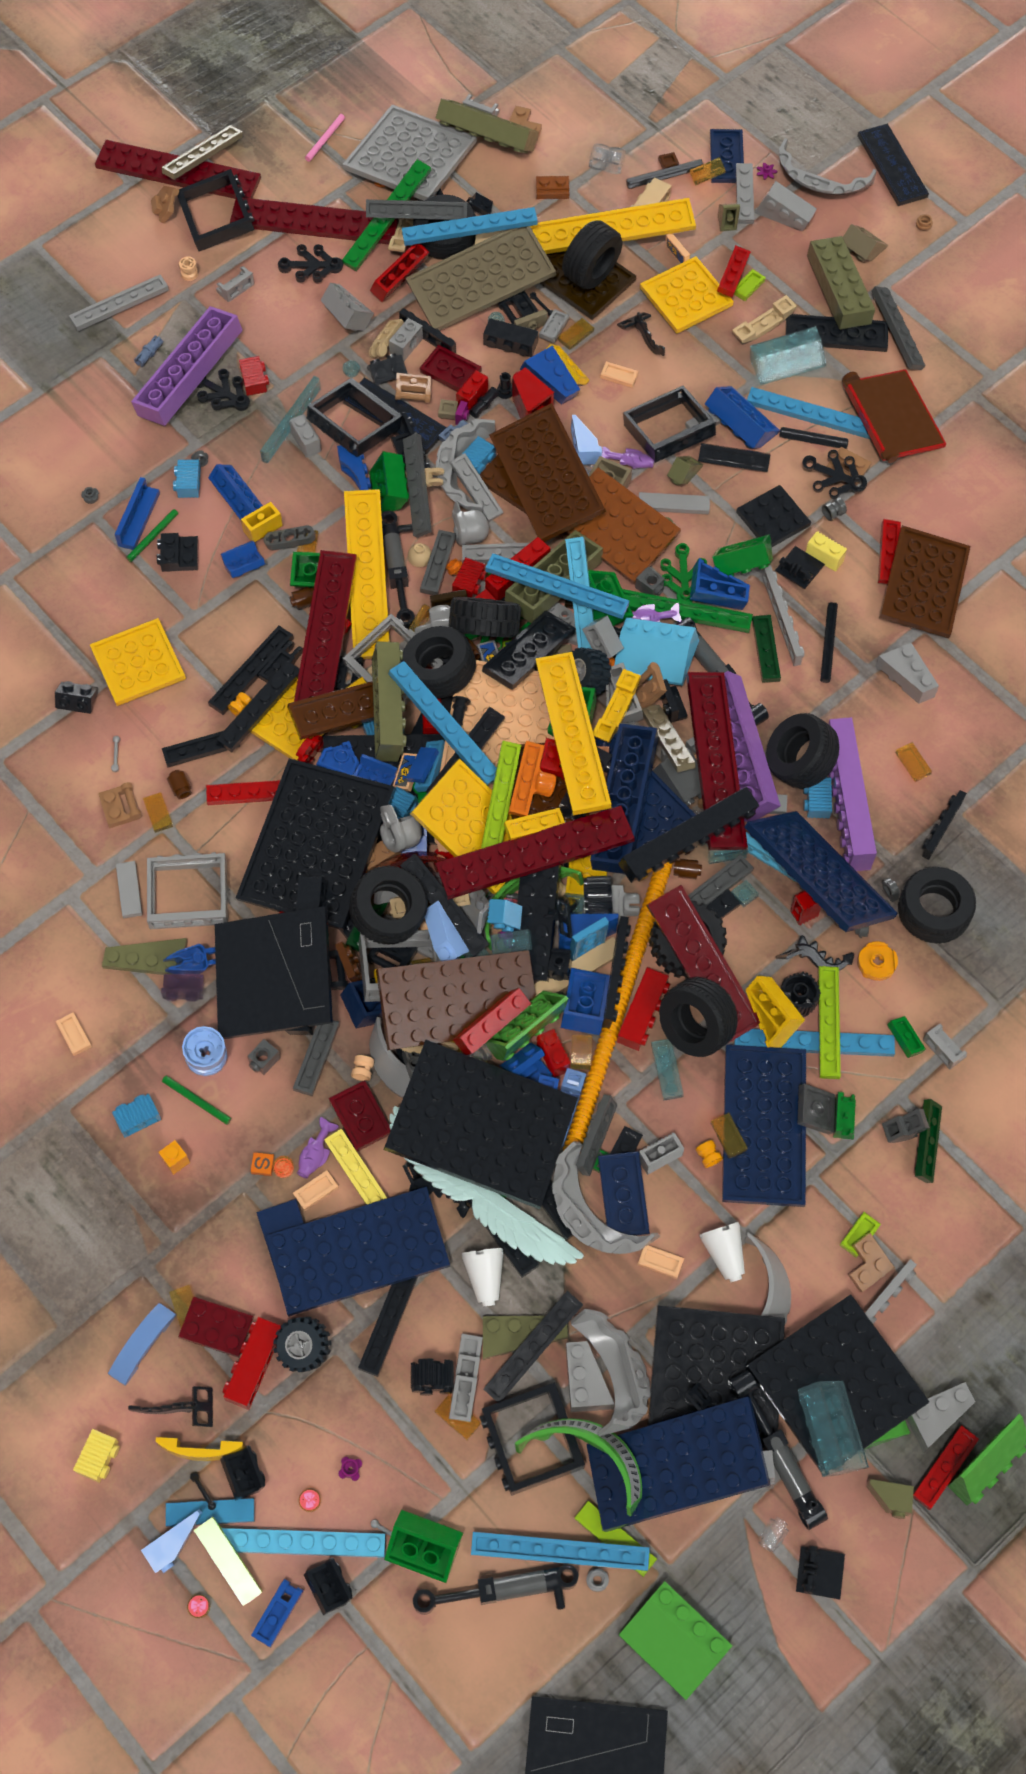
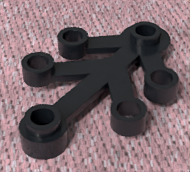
M300 244L297 246V254L303 256L308 261H290L288 258L283 257L278 261V269L281 273H289L292 268H307L304 271L296 272V281L304 282L312 274L313 281L318 283L330 272L339 273L343 268V262L338 257L332 258L324 251L323 246L317 244L313 248L314 254L325 260L319 261L307 251V247L304 244Z
M220 369L218 371L222 387L209 381L206 376L197 386V388L205 386L215 391V393L208 394L206 391H199L197 393L199 402L204 403L212 400L211 406L214 410L234 406L237 410L244 411L250 404L249 397L243 394V380L240 376H235L232 379L233 387L236 388V395L230 392L229 372L227 369ZM227 398L229 400L221 401L220 399Z
M830 450L828 452V459L833 463L835 470L817 463L816 458L811 455L804 457L802 461L803 468L806 471L815 470L830 476V478L813 483V490L816 493H820L825 487L841 481L848 484L838 488L832 487L829 490L830 498L835 499L840 494L850 490L862 492L867 487V480L863 475L858 474L855 467V459L852 456H847L844 459V465L849 468L851 476L844 473L837 450ZM831 454L837 455L835 458L830 457ZM848 460H852V461H853L852 464H847L846 462H847ZM807 463H812L813 465L808 467ZM861 482V485L856 486L855 483ZM819 484L822 487L820 489H816L815 486ZM833 491H837V492H838L837 495H832L831 493H832Z

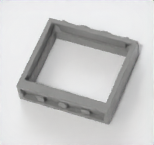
M390 614L343 657L344 665L358 678L363 677L366 683L372 682V676L356 660L391 627L407 643L416 634L413 630L405 628L401 619L395 618ZM437 657L429 664L433 669L443 666V661ZM405 694L403 696V699L405 701V704H407L410 701V699Z
M194 853L186 856L175 854L170 857L157 856L147 858V923L150 929L212 926L228 922L227 860L225 853ZM220 867L221 910L156 914V871Z
M417 930L406 941L404 940V942L393 945H383L382 943L373 942V940L370 941L360 932L358 944L364 1001H380L378 983H370L366 948L431 947L433 962L441 961L433 948L428 930Z

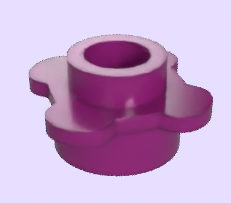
M348 1457L342 1458L341 1470L338 1473L339 1477L342 1479L351 1478L353 1481H357L360 1478L359 1469L362 1467V1461L360 1459H349Z

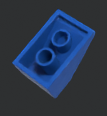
M570 914L572 936L604 917L609 921L606 938L617 932L618 914ZM558 921V949L570 950L572 938L560 934ZM563 923L564 931L568 933L567 925Z
M571 968L566 993L569 999L563 1011L560 1028L600 1035L610 975Z

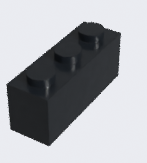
M489 318L483 333V345L522 356L532 357L538 344L537 330Z

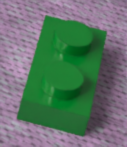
M906 1016L892 1020L887 1024L907 1058L921 1054L926 1050Z

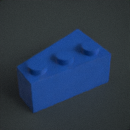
M553 345L525 360L520 368L522 370L526 367L554 392V399L561 405L576 397L580 391L579 386Z
M699 558L693 567L690 600L743 610L748 603L750 585L732 575L728 576L719 571V568L715 566L713 568Z

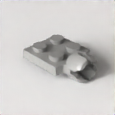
M611 885L613 914H618V923L621 916H638L640 907L629 904H640L639 894L624 892L623 885Z

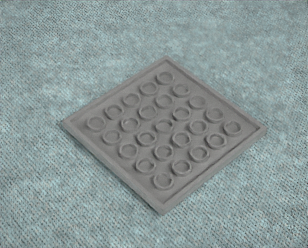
M391 105L343 163V169L395 189L418 159L431 167V172L413 195V197L425 201L437 193L475 145L477 137L398 106Z

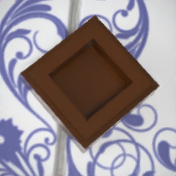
M674 152L659 155L658 160L662 169L679 165Z

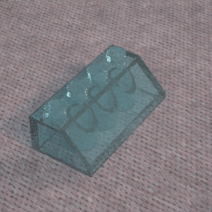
M816 326L750 346V360L760 385L826 366L822 340Z
M818 1381L798 1389L799 1401L805 1414L806 1425L809 1428L812 1446L815 1449L822 1477L837 1476L869 1468L844 1382Z

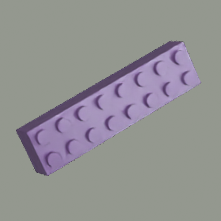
M211 306L205 311L131 401L137 416L163 426L169 422L243 331L237 315Z
M727 671L724 673L739 786L740 790L747 787L759 804L753 817L748 820L744 818V821L748 822L765 816L781 805L742 678L737 674Z
M852 717L830 719L828 724L836 731L840 746L836 765L828 777L832 778V797H835L836 801L834 802V812L838 814L837 829L841 831L840 846L844 848L845 853L843 858L856 871L871 870L877 852Z

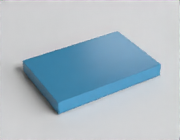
M606 917L572 936L570 946L572 960H576L605 942L609 925Z

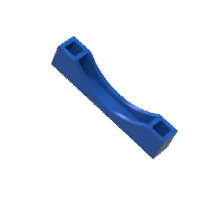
M337 446L341 471L355 482L359 490H369L368 488H371L370 479L365 476V474H368L366 463H362L364 453L356 457L343 446Z

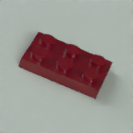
M440 345L433 350L420 367V373L431 376L432 379L457 392L475 370L480 373L482 371L481 366Z
M365 1080L329 1098L330 1104L357 1152L389 1136L391 1131L389 1124Z
M193 1296L178 1338L239 1358L241 1354L240 1349L246 1340L253 1316Z

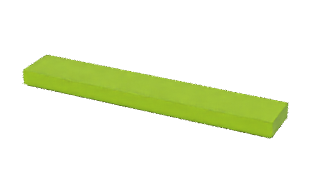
M502 741L481 849L503 842L504 822L507 821L521 750L520 744Z
M819 966L818 986L821 992L818 1001L819 1078L840 1079L839 967Z

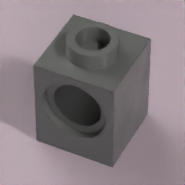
M647 567L636 578L635 588L642 593L659 596L664 590L665 578Z
M263 1039L247 1056L250 1063L249 1067L256 1073L261 1072L265 1075L280 1059L279 1051ZM267 1056L265 1061H258L259 1057Z

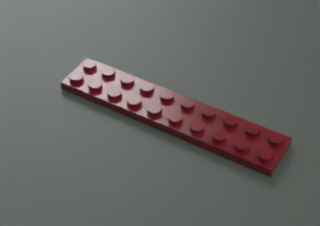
M105 140L95 162L97 169L183 188L231 169L233 175L237 174L240 181L238 188L242 187L245 194L244 198H253L261 180V173L206 161L174 180L162 173V167L179 157V155ZM232 184L209 192L210 194L236 199Z
M237 197L230 223L244 218ZM243 197V201L247 200L250 210L247 211L252 213L254 218L252 225L256 230L356 241L374 218L366 217V211ZM399 218L394 220L378 242L379 244H390L392 236L395 235Z
M320 550L294 702L335 691L357 554Z
M688 672L686 675L703 811L740 790L724 672ZM744 819L740 820L741 823L732 829L731 827L726 828V831L719 837L712 836L708 842V850H746L748 845Z
M618 806L511 841L508 840L437 862L436 868L449 900L632 843L635 838L622 806Z

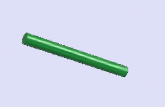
M173 509L132 550L126 559L132 562L178 515V512Z
M167 1075L163 1078L162 1082L226 1125L230 1123L232 1118Z

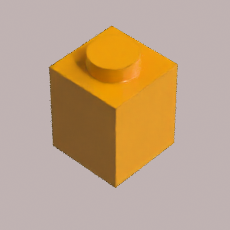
M176 1140L158 1152L162 1161L173 1175L190 1163L186 1153Z

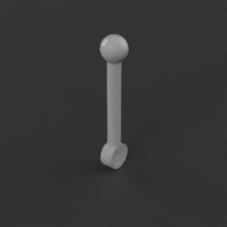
M114 736V764L111 766L113 772H118L117 758L120 737Z
M374 1519L371 1521L372 1528H378L391 1536L392 1532L380 1525L378 1520Z

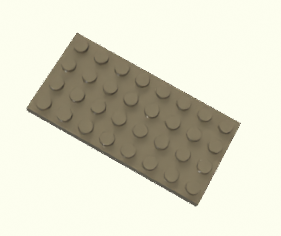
M527 226L508 229L406 277V282L430 325L435 329L442 330L555 276L556 270L531 227Z

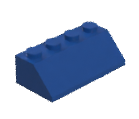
M732 386L716 387L705 402L709 412L717 415L721 419V423L729 426L733 430L732 432L737 437L742 438L751 449L761 448L780 432V429Z

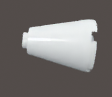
M739 1222L699 1234L701 1241L724 1279H729L730 1283L742 1279L741 1275L745 1274Z
M503 1248L462 1253V1259L477 1302L482 1303L483 1307L495 1305V1301L499 1300Z

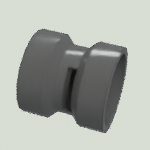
M837 497L831 503L822 505V512L826 519L831 521L837 515L845 514L847 507L845 502L840 497Z

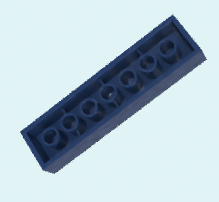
M619 723L606 785L611 800V807L622 806L635 840L632 843L591 855L592 870L625 874L618 863L623 856L636 850L658 744L657 728Z

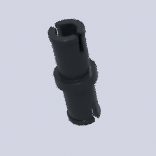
M491 387L484 396H480L478 402L470 409V415L478 418L485 409L491 406L490 403L499 396V391L495 387Z

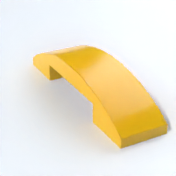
M626 669L622 670L612 698L593 731L594 737L608 743L612 740L619 728V723H622L632 702L641 675Z
M156 1437L155 1440L158 1446L177 1457L194 1461L220 1460L223 1456L245 1448L243 1442L221 1441L220 1450L182 1448L178 1438Z

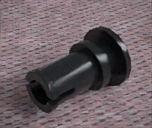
M507 372L501 373L500 383L497 388L499 397L502 399H508L512 396L511 375Z
M454 696L452 697L454 702L452 717L462 726L464 713L467 711V705H470L471 701L466 697Z

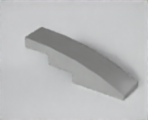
M461 1334L449 1419L465 1422L471 1421L483 1337Z

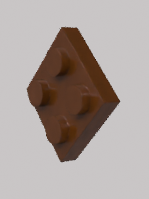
M342 941L335 944L348 979L351 982L362 980V972L358 965L360 959L357 953L353 952L351 947L346 946Z

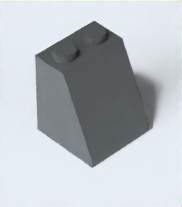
M687 748L695 761L696 768L677 773L670 760L667 759L652 771L689 806L695 802V798L702 799L697 760L691 750Z

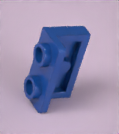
M254 541L221 553L225 569L232 578L242 576L248 571L256 570L260 566L265 565L264 558L257 551Z
M362 754L360 764L353 775L392 786L396 777L397 767Z
M529 1043L514 1054L512 1058L502 1063L500 1068L519 1075L545 1056L540 1047Z

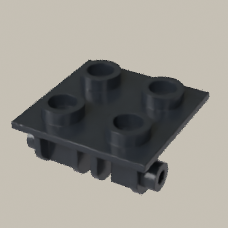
M795 546L785 558L782 557L780 559V565L775 571L803 589H806L825 564Z
M801 1546L796 1592L840 1600L845 1554L820 1550L815 1546Z

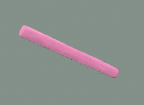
M343 114L336 118L305 156L308 162L313 159L345 119Z

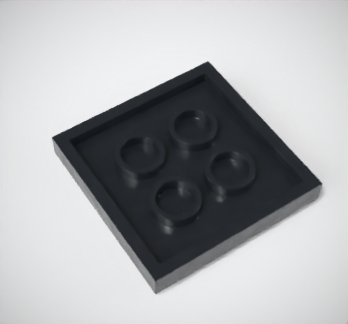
M781 485L745 503L736 510V513L756 537L770 534L771 547L811 525V521Z

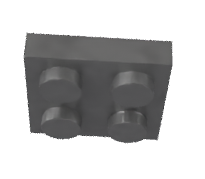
M807 1084L800 1085L798 1124L828 1135L834 1133L835 1094Z

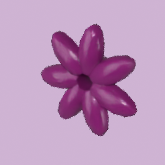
M763 163V167H757V170H759L757 175H763L764 180L768 176L773 179V174L778 171L773 169V164L769 166Z

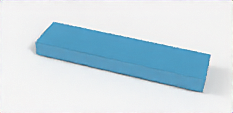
M235 1499L212 1501L216 1503L214 1510L208 1509L207 1501L166 1503V1527H175L199 1509L202 1511V1514L196 1525H202L211 1517H214L218 1524L255 1522V1499H238L236 1501Z

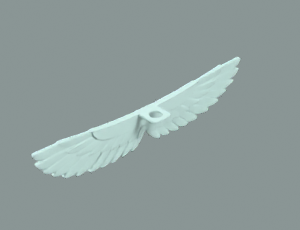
M397 1106L393 1107L394 1115H389V1120L392 1123L389 1125L390 1129L399 1110ZM404 1158L416 1165L413 1169L423 1175L422 1177L425 1180L433 1182L431 1184L433 1187L442 1189L441 1192L443 1194L451 1196L450 1199L455 1201L472 1199L474 1217L477 1220L480 1219L484 1227H487L488 1224L493 1235L497 1233L500 1240L507 1242L515 1250L518 1247L527 1257L531 1255L539 1262H542L544 1259L552 1265L555 1262L560 1265H565L566 1262L575 1264L577 1262L576 1259L584 1257L583 1253L566 1242L563 1237L537 1222L536 1219L517 1208L498 1193Z

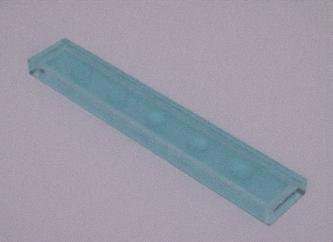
M313 376L260 450L262 462L269 463L291 432L290 419L302 415L321 390L318 377Z

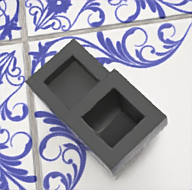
M917 1109L904 1116H897L882 1123L888 1143H898L913 1139L918 1136V1133L930 1128L923 1109Z

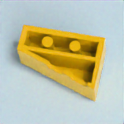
M756 976L746 989L747 996L753 1012L757 1013L760 1021L758 1024L760 1030H763L765 1034L766 1046L782 1048L805 1019L772 977Z

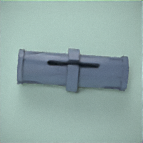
M154 335L151 341L142 347L143 350L139 355L135 357V363L143 367L147 360L155 355V351L163 344V340L159 336Z

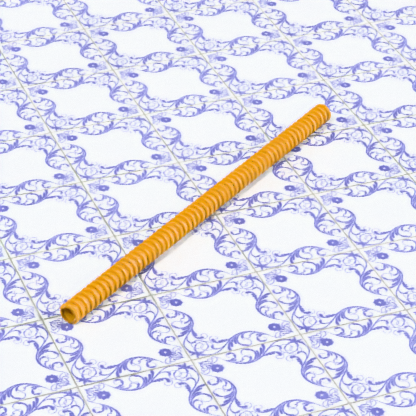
M669 862L665 863L664 867L658 872L654 873L653 871L652 873L653 876H651V881L645 894L646 897H644L640 910L641 913H639V918L633 931L634 934L630 940L629 950H627V955L625 956L624 970L620 972L623 980L621 988L618 987L617 993H620L618 1005L615 1004L614 1010H618L616 1022L611 1023L610 1029L602 1027V1032L598 1039L599 1043L596 1045L597 1049L594 1051L595 1054L589 1067L590 1071L587 1073L588 1077L585 1079L586 1083H584V1088L580 1095L581 1100L578 1101L577 1111L574 1113L575 1117L572 1119L573 1123L570 1125L571 1129H569L568 1140L565 1141L566 1146L563 1147V1151L574 1141L583 1144V1138L586 1137V1132H588L587 1127L590 1125L589 1121H591V1115L594 1113L593 1109H595V1104L597 1103L596 1098L599 1097L598 1092L601 1091L600 1087L603 1085L602 1081H604V1075H606V1070L608 1069L607 1064L610 1063L611 1053L614 1051L613 1047H615V1042L621 1029L620 1025H622V1019H624V1014L628 1007L627 1003L630 1001L629 998L635 985L634 981L637 979L636 976L638 975V970H640L644 957L643 954H645V949L647 948L648 938H650V931L654 925L653 922H655L646 905L664 895L665 885H667L672 869V864Z

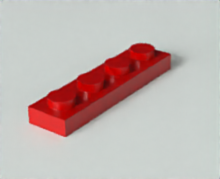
M735 245L717 292L733 297L751 251Z
M887 519L882 521L878 583L887 584L901 528V522Z
M280 780L206 785L207 805L273 801Z
M961 1425L913 1493V1498L931 1510L979 1438Z

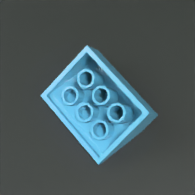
M626 617L619 638L624 649L616 654L615 665L624 663L626 670L642 675L647 670L648 665L655 662L660 667L663 680L667 679L669 684L683 686L699 643L696 628ZM651 675L647 680L650 681L653 676Z

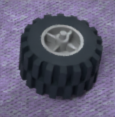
M582 647L571 651L581 687L595 688L596 695L601 694L606 689V685L609 684V677H611V665H609V658H606L607 655L602 653L601 650Z
M298 1317L283 1323L280 1326L282 1329L277 1330L275 1335L278 1337L273 1341V1344H277V1348L273 1350L274 1353H278L279 1356L276 1359L278 1362H283L282 1366L284 1368H290L289 1371L306 1372L321 1366V1363L327 1360L326 1355L330 1354L331 1351L328 1349V1346L331 1345V1340L328 1341L330 1333L324 1330L326 1326L319 1324V1320L311 1319V1317Z

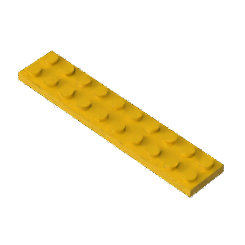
M689 198L538 222V225L530 226L546 254L566 251L577 233L586 224L596 220L603 221L620 233L622 241L696 230Z
M380 489L344 491L347 553L357 554L350 597L353 648L388 617ZM389 630L377 641L389 642ZM376 642L360 657L372 659Z
M568 652L536 658V666L573 815L610 809L612 808L573 653Z

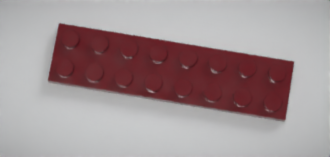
M679 885L647 904V908L688 978L702 977L719 984L731 997L737 1011L738 1021L736 1033L731 1041L758 1026L760 1021L757 1013L753 1012L749 999L683 886Z

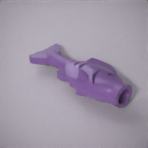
M604 446L602 448L601 457L620 460L621 465H628L633 469L653 468V459L639 450L626 448L625 453L610 452Z
M676 603L669 611L657 612L655 611V605L649 604L643 605L632 612L634 615L633 619L660 622V619L673 618L678 622L682 621L679 613V603Z
M322 1117L319 1119L321 1131L317 1139L315 1140L311 1137L308 1145L304 1147L299 1156L297 1174L306 1179L326 1162L330 1150L324 1148V1139H326L328 1133L337 1130L339 1127Z

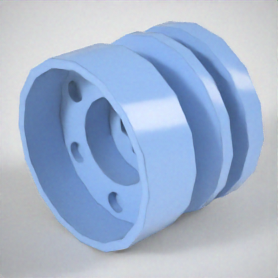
M203 1026L191 1030L186 1035L182 1049L189 1069L201 1076H211L221 1071L227 1060V1050L221 1034L214 1028ZM207 1051H209L210 1055H205V1057L202 1056V1053L206 1054Z

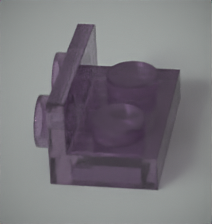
M164 974L163 988H161L163 999L167 1001L186 999L191 1002L203 999V974Z

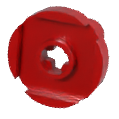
M316 735L312 739L307 738L296 753V756H298L297 761L313 764L317 752L323 750V737Z

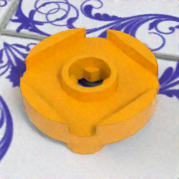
M875 941L868 943L858 956V967L863 977L876 981L892 977L898 965L896 952L894 949L892 951L888 944ZM875 957H879V960L883 961V963L877 965L873 961Z

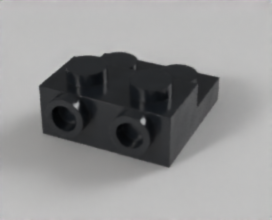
M161 533V539H157V548L160 550V554H157V565L161 566L162 572L198 570V536L180 537L179 533Z

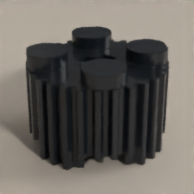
M611 876L583 878L585 914H613Z
M804 972L797 973V975L794 973L793 976L789 975V978L786 977L781 985V990L803 1018L815 1010L821 994L818 983L814 982L815 979L812 978V975L804 974Z
M428 1358L419 1359L418 1364L415 1362L411 1363L412 1392L420 1393L422 1396L433 1395V1391H440V1394L453 1393L454 1366L452 1360L444 1359L443 1364L440 1361H433V1359Z

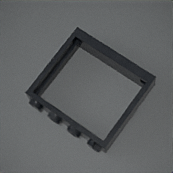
M231 169L179 189L178 199L199 252L254 230L252 225L254 218L252 213L247 211L250 210L247 200L243 201L245 194L242 187L238 188L240 181L237 174L233 175ZM232 184L244 218L199 235L187 201Z
M351 377L309 404L306 419L347 449L348 452L359 457L399 430L402 415ZM347 397H350L385 424L358 441L323 413Z
M684 386L623 412L624 426L655 463L716 435V422ZM679 404H683L699 422V424L656 444H653L637 425Z
M555 1382L482 1409V1416H479L483 1429L487 1428L490 1435L486 1437L490 1449H495L497 1457L494 1458L497 1470L502 1469L505 1477L501 1479L505 1492L509 1490L511 1496L585 1468L575 1436L562 1433L573 1463L515 1484L491 1414L546 1394L549 1396L557 1420L568 1419Z

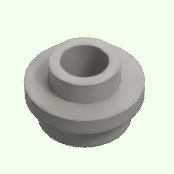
M595 1568L588 1573L586 1582L592 1591L600 1592L607 1587L609 1578L604 1570ZM599 1576L602 1580L598 1585L593 1582V1578Z

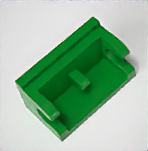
M838 1092L835 1098L833 1138L854 1139L856 1106L854 1094L851 1097H844L843 1092Z

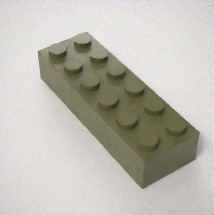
M441 98L436 114V119H439L443 125L455 126L457 130L467 131L476 137H484V140L498 143L499 141L498 145L507 148L514 147L513 150L520 153L534 151L539 131L449 99Z
M843 237L810 241L807 257L839 329L871 324L875 308Z
M574 530L565 539L585 538L588 570H594L602 563L603 548ZM565 539L533 567L570 580ZM517 582L505 591V601L520 604L521 617L530 623L537 619L544 611H548L561 599L560 597Z
M377 641L372 656L375 759L380 761L398 762L406 746V735H403L406 720L402 718V712L405 710V701L401 699V695L404 692L388 674L389 670L400 664V661L403 659V650L399 649V642Z

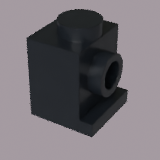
M551 949L548 967L549 978L557 981L569 980L573 961L571 950Z

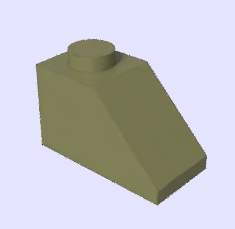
M719 204L718 221L720 231L737 230L740 204Z
M691 456L676 457L667 476L676 485L688 484L704 464Z
M873 1479L867 1482L866 1487L886 1513H891L892 1517L905 1519V1516H909L912 1513L914 1486Z

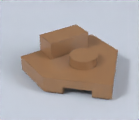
M163 186L159 193L152 198V212L159 215V222L165 223L173 214L175 208L173 204L175 196L179 194V189Z

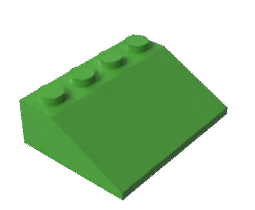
M542 991L530 1001V1006L485 1044L496 1059L501 1061L509 1060L514 1056V1052L517 1049L525 1047L530 1042L529 1039L534 1035L541 1034L545 1030L544 1027L559 1019V1015L564 1011L569 998L566 995Z
M1018 1414L948 1485L967 1506L972 1502L977 1504L984 1496L982 1491L986 1487L991 1489L999 1479L996 1476L1001 1471L1005 1474L1013 1466L1010 1461L1015 1456L1019 1459L1026 1452V1427L1023 1417Z
M665 1581L619 1634L685 1700L690 1697L733 1646Z

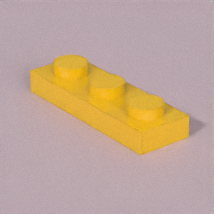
M553 345L577 385H586L589 382V378L560 346Z
M560 808L505 821L504 827L511 841L563 824L565 821Z

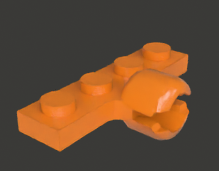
M530 741L525 742L508 814L520 817L528 816L533 795L538 794L550 797L553 794L556 776L540 770L545 745Z

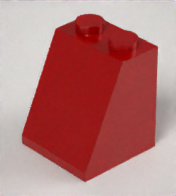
M526 367L521 371H517L512 377V399L520 419L551 403L554 405V392Z

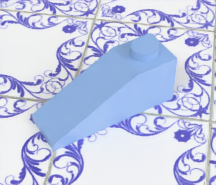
M572 415L570 429L573 446L583 465L595 464L599 456H602V447L598 445L597 438L576 415Z
M436 901L429 906L425 915V921L433 948L441 961L454 960L468 953L469 949L440 902Z
M200 1509L141 1550L155 1573L159 1570L164 1573L174 1566L172 1561L179 1556L202 1514Z

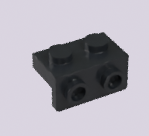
M396 353L386 356L387 359L380 361L379 358L370 361L367 369L368 371L370 370L373 382L376 385L395 380L397 373L408 374L402 355L396 356Z
M664 679L667 691L659 698L662 700L664 713L668 716L671 723L686 719L688 715L677 687H670L667 679Z
M70 681L61 682L55 691V708L91 714L92 702L98 694V687L89 684H75Z
M250 1445L245 1446L241 1451L223 1456L220 1459L235 1501L259 1493L265 1487V1476L259 1470L257 1455L252 1451Z
M333 1557L304 1574L323 1616L346 1605L353 1598L352 1590L342 1576L341 1567L335 1562Z

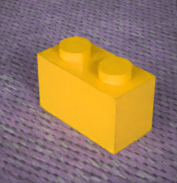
M272 502L267 503L241 519L243 532L250 541L254 542L263 538L267 533L283 526L281 513Z

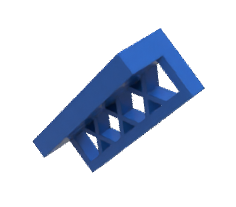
M216 464L208 478L240 520L263 506L232 465Z
M140 477L115 532L119 547L133 550L138 545L160 495L159 489L147 487L146 479Z

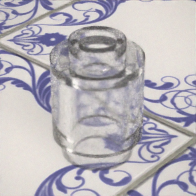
M778 1517L776 1519L770 1518L759 1536L761 1539L758 1543L773 1553L775 1549H779L789 1530L786 1527L788 1524Z

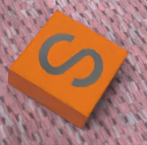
M253 1153L251 1174L272 1176L274 1154Z

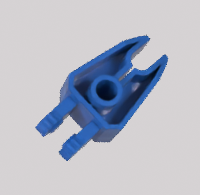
M197 944L176 951L166 957L163 962L175 961L178 965L168 967L165 971L172 974H201L207 967L216 965V959L207 961L206 957L208 954H215V947L205 949L201 944Z

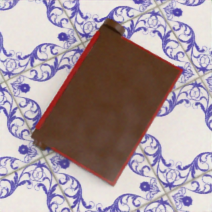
M906 369L861 379L857 372H849L842 378L843 386L882 461L887 460L888 463H894L899 457L940 449L946 446L943 436Z

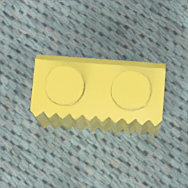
M819 531L809 540L806 553L818 559L835 572L844 562L847 551L846 547L844 548L837 544V542H834V540L828 539Z
M92 1429L73 1471L100 1483L101 1479H105L110 1471L108 1464L111 1458H115L119 1452V1441L116 1438Z

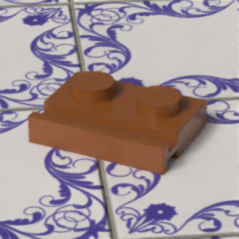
M536 176L537 199H569V176Z

